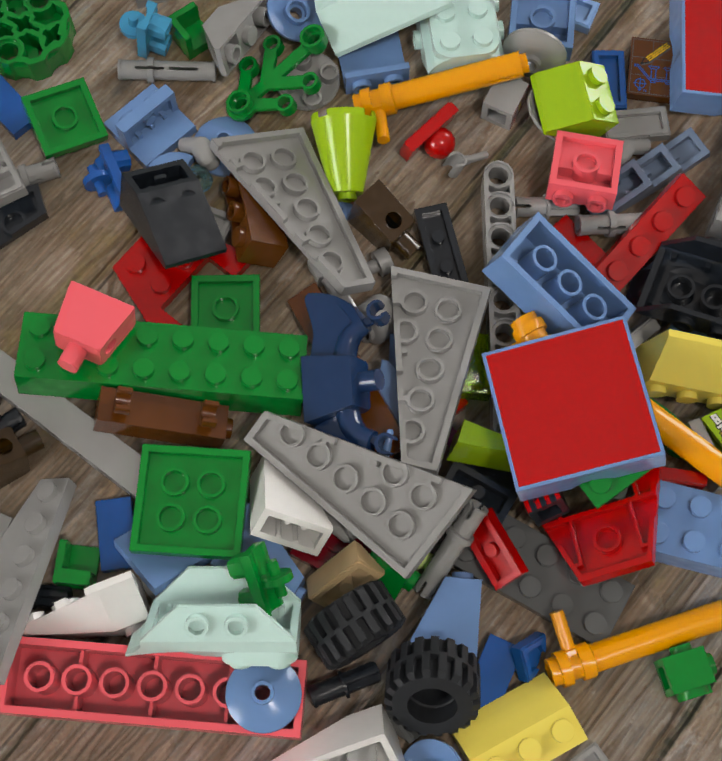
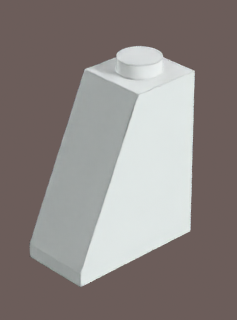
M262 456L250 478V535L318 556L333 532V525L318 503Z

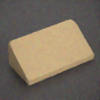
M353 541L307 578L308 599L326 607L356 587L380 579L385 575V571L361 544Z

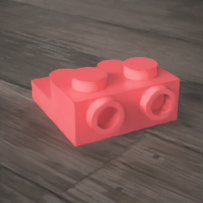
M557 130L545 199L552 200L559 207H569L572 204L584 205L593 213H602L606 209L612 210L617 196L624 141Z

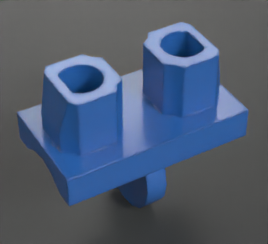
M109 143L100 144L98 147L100 155L95 159L94 164L87 167L89 174L84 177L83 185L87 191H97L99 197L108 195L114 212L123 211L120 206L122 172L130 171L132 166L131 157L127 149L112 151Z

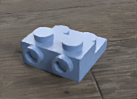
M511 0L508 35L521 28L545 30L562 42L567 53L566 61H570L574 43L577 0Z

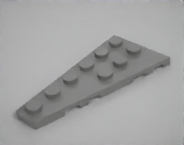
M303 127L211 138L209 148L341 296L371 291L375 285L374 277Z
M391 266L401 462L438 475L491 295V287Z
M268 411L262 413L243 439L405 579L412 576L477 491Z
M70 478L41 479L0 539V685H5L77 487Z

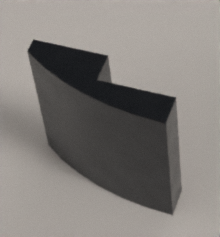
M454 462L445 476L446 479L477 490L471 499L482 503L478 509L481 510L483 506H486L487 509L492 507L501 524L518 497L512 473L508 471Z

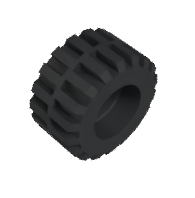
M376 580L356 587L326 606L308 622L303 632L326 669L335 670L350 664L383 643L402 627L406 617L382 580Z
M422 636L415 638V642L406 641L402 643L401 649L395 648L387 662L384 704H386L388 715L393 716L392 720L397 725H404L405 730L409 732L417 731L419 732L418 735L427 736V734H434L435 737L443 736V733L454 734L458 732V728H467L470 725V720L477 718L481 704L480 664L477 663L475 654L468 653V647L464 644L457 645L455 640L450 638L442 640L439 639V636H431V639H424Z

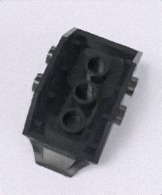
M696 235L662 241L657 254L649 259L635 274L625 296L637 308L634 312L671 323L677 329L685 332H692L694 330L707 334L710 338L722 340V240L715 237L704 238Z

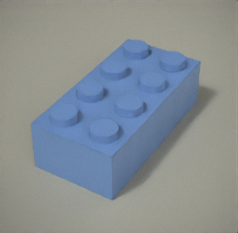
M539 212L515 230L482 270L525 314L535 311L538 317H542L547 324L546 331L548 335L623 315L626 316L628 321L637 309Z
M660 480L655 562L722 578V495Z

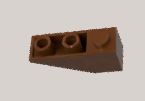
M230 173L222 182L221 192L225 196L227 206L226 217L230 221L232 231L231 242L235 247L237 261L274 268L289 247L286 234L236 177Z

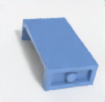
M398 31L338 58L346 95L357 94L360 89L370 87L371 90L376 89L378 84L389 81L391 84L409 80L410 66L409 62L405 63Z

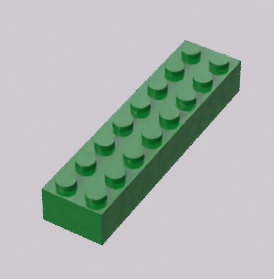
M24 312L14 371L19 394L97 400L101 386L112 388L125 386L133 388V391L201 402L204 399L219 401L220 405L229 406V411L252 413L268 411L277 415L301 416L303 406L301 356H306L308 336L136 321L134 328L104 364L98 365L84 359L78 372L72 373L66 371L57 363L64 351L56 346L53 334L58 314Z

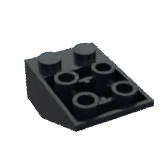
M183 159L122 173L120 206L165 269L227 252L226 244L199 179Z

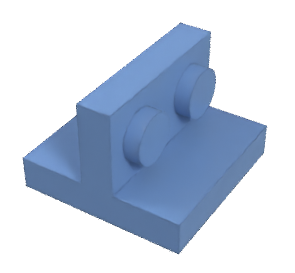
M152 83L103 123L106 130L128 150L143 168H147L160 155L173 152L178 148V142L181 138L191 137L197 132L196 126L178 109L175 93L166 84L158 89Z

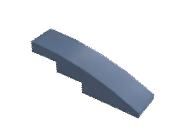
M691 127L666 145L662 142L637 161L633 158L620 167L617 196L612 209L616 214L669 184L678 174L686 173L710 157V151ZM588 210V212H589L591 215H592V214H604V212H602V213H593V212H590V211Z

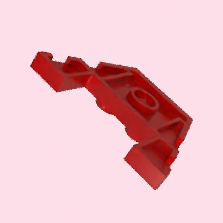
M141 236L112 268L145 322L182 325L164 310L192 280V275H197L208 262L226 275H242L251 264L238 262L235 247L226 244L227 252L165 269Z
M661 467L652 469L632 484L634 496L603 505L598 510L593 508L567 517L563 515L542 525L583 587L655 566Z

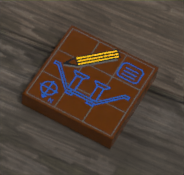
M632 37L626 81L627 99L670 104V68L673 56L671 41Z

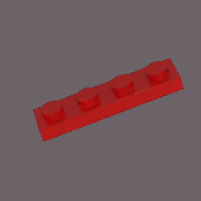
M684 173L678 174L594 267L618 291H621L655 254L661 242L666 241L706 196Z

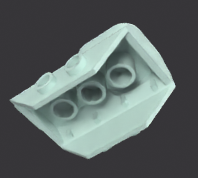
M453 0V7L416 23L417 30H413L414 49L420 50L422 63L428 74L504 55L501 40H504V24L502 20H497L496 12H499V0Z
M188 566L153 600L146 622L137 631L132 633L125 656L184 652L193 655L222 657V661L234 669H247L251 666H269L272 669H285L294 663L299 655L301 599L286 587L288 594L282 597L284 603L274 609L271 613L272 616H270L257 604H239L238 593L243 588L248 587L246 578L233 579L230 577L227 566Z

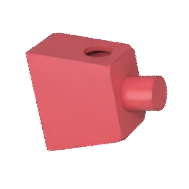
M71 281L53 330L56 346L64 350L57 361L58 365L66 371L77 373L84 359L98 365L104 364L136 324L135 307L75 281Z

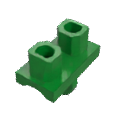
M265 541L254 542L245 552L234 555L227 562L230 577L233 579L246 578L248 587L243 588L238 593L239 604H257L268 615L272 616V611L284 603L282 597L288 594L285 584L294 577L291 568H279L277 559H270Z

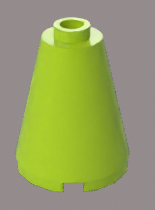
M333 107L326 109L327 115L318 117L317 111L310 117L323 171L338 202H355L357 196L362 195L364 192L377 123L376 113L371 110L369 116L365 115V108Z

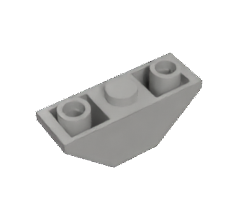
M237 0L219 6L202 25L210 54L221 76L227 77L270 25L267 17V0Z

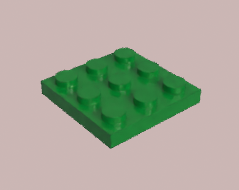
M143 444L129 551L132 554L230 560L234 555L242 553L252 459L251 451Z

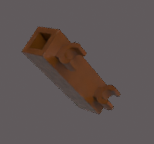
M101 386L97 398L93 431L220 449L224 441L231 438L233 419L228 418L229 406L220 405L219 401L204 399L201 402L133 391V388L118 386L117 388Z

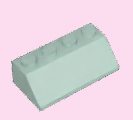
M314 0L316 13L338 58L454 6L453 0Z

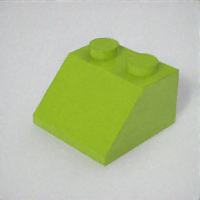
M576 61L539 71L530 76L544 135L556 136L557 130L601 137L619 123L604 65Z

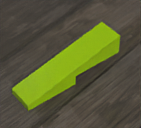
M464 419L452 439L446 460L511 472L502 434Z

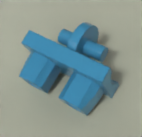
M150 0L147 1L146 16L139 11H128L121 16L119 22L120 31L127 38L137 39L138 56L147 59L150 51L163 56L167 55L172 43V35L169 34L172 27V19L158 14L157 3Z

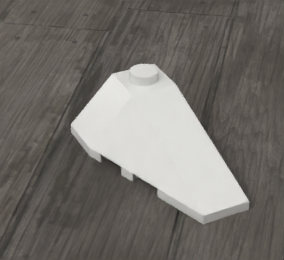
M130 570L84 588L85 597L63 598L54 602V605L51 607L52 612L46 615L45 611L30 613L22 636L73 639L115 637L126 634L127 638H131L132 633L137 631L146 622L150 607L142 583Z
M379 704L347 715L271 761H405L391 720L383 705Z

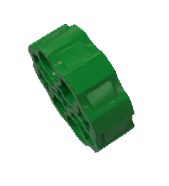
M0 0L1 75L15 81L22 78L39 81L51 77L58 67L69 62L75 51L73 39L76 30L65 2L60 0Z

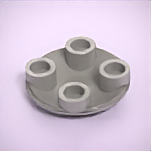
M322 53L317 55L310 54L287 76L314 72L322 83L319 92L314 95H308L303 89L278 91L279 96L285 93L290 94L297 103V109L303 111L316 110L327 105L336 96L340 86L338 66ZM310 81L307 86L312 85L314 81Z

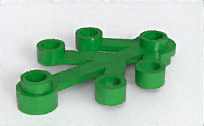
M311 24L306 26L299 36L301 45L278 66H276L277 57L283 53L285 46L277 35L266 37L263 41L265 51L260 82L253 88L252 80L261 70L259 63L252 56H246L239 62V70L241 72L238 90L233 91L226 100L227 113L233 120L238 122L246 121L256 112L279 111L285 117L291 116L296 112L297 103L290 94H281L278 98H262L269 91L303 89L308 95H314L319 92L322 83L316 73L306 72L303 75H287L310 54H321L327 48L328 37L320 25ZM273 44H277L274 48L270 49ZM253 65L251 69L246 70L248 66ZM310 81H314L312 85L307 86ZM290 102L287 107L282 108L285 103Z

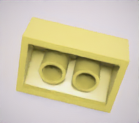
M668 329L642 343L635 349L649 397L669 396L676 398V402L691 404L699 402L706 404V407L709 409L718 410L722 408V340Z
M544 672L534 677L530 682L523 683L480 708L477 718L470 720V725L467 728H458V732L452 734L466 761H551L588 740L570 705Z

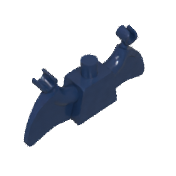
M308 293L305 296V304L312 324L313 342L311 355L301 356L304 423L314 425V429L372 451L376 449L380 454L394 455L392 452L385 451L383 443L387 438L398 441L397 436L385 432L378 435L377 431L365 426L361 414L368 412L371 408L370 392L384 388V375L380 369L369 370L367 362L357 358L361 340L372 330L371 326L375 324L382 327L390 321V315L387 311L375 316L378 311L385 307L384 303L381 300L371 301L366 307L367 316L365 317L357 307L337 296L324 293Z

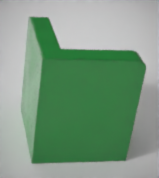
M193 1L168 16V18L172 19L170 31L172 39L189 60L209 49L202 26L204 23L200 20L198 6Z
M60 539L52 582L57 586H66L76 590H83L97 583L100 565L99 548L72 545L68 540Z

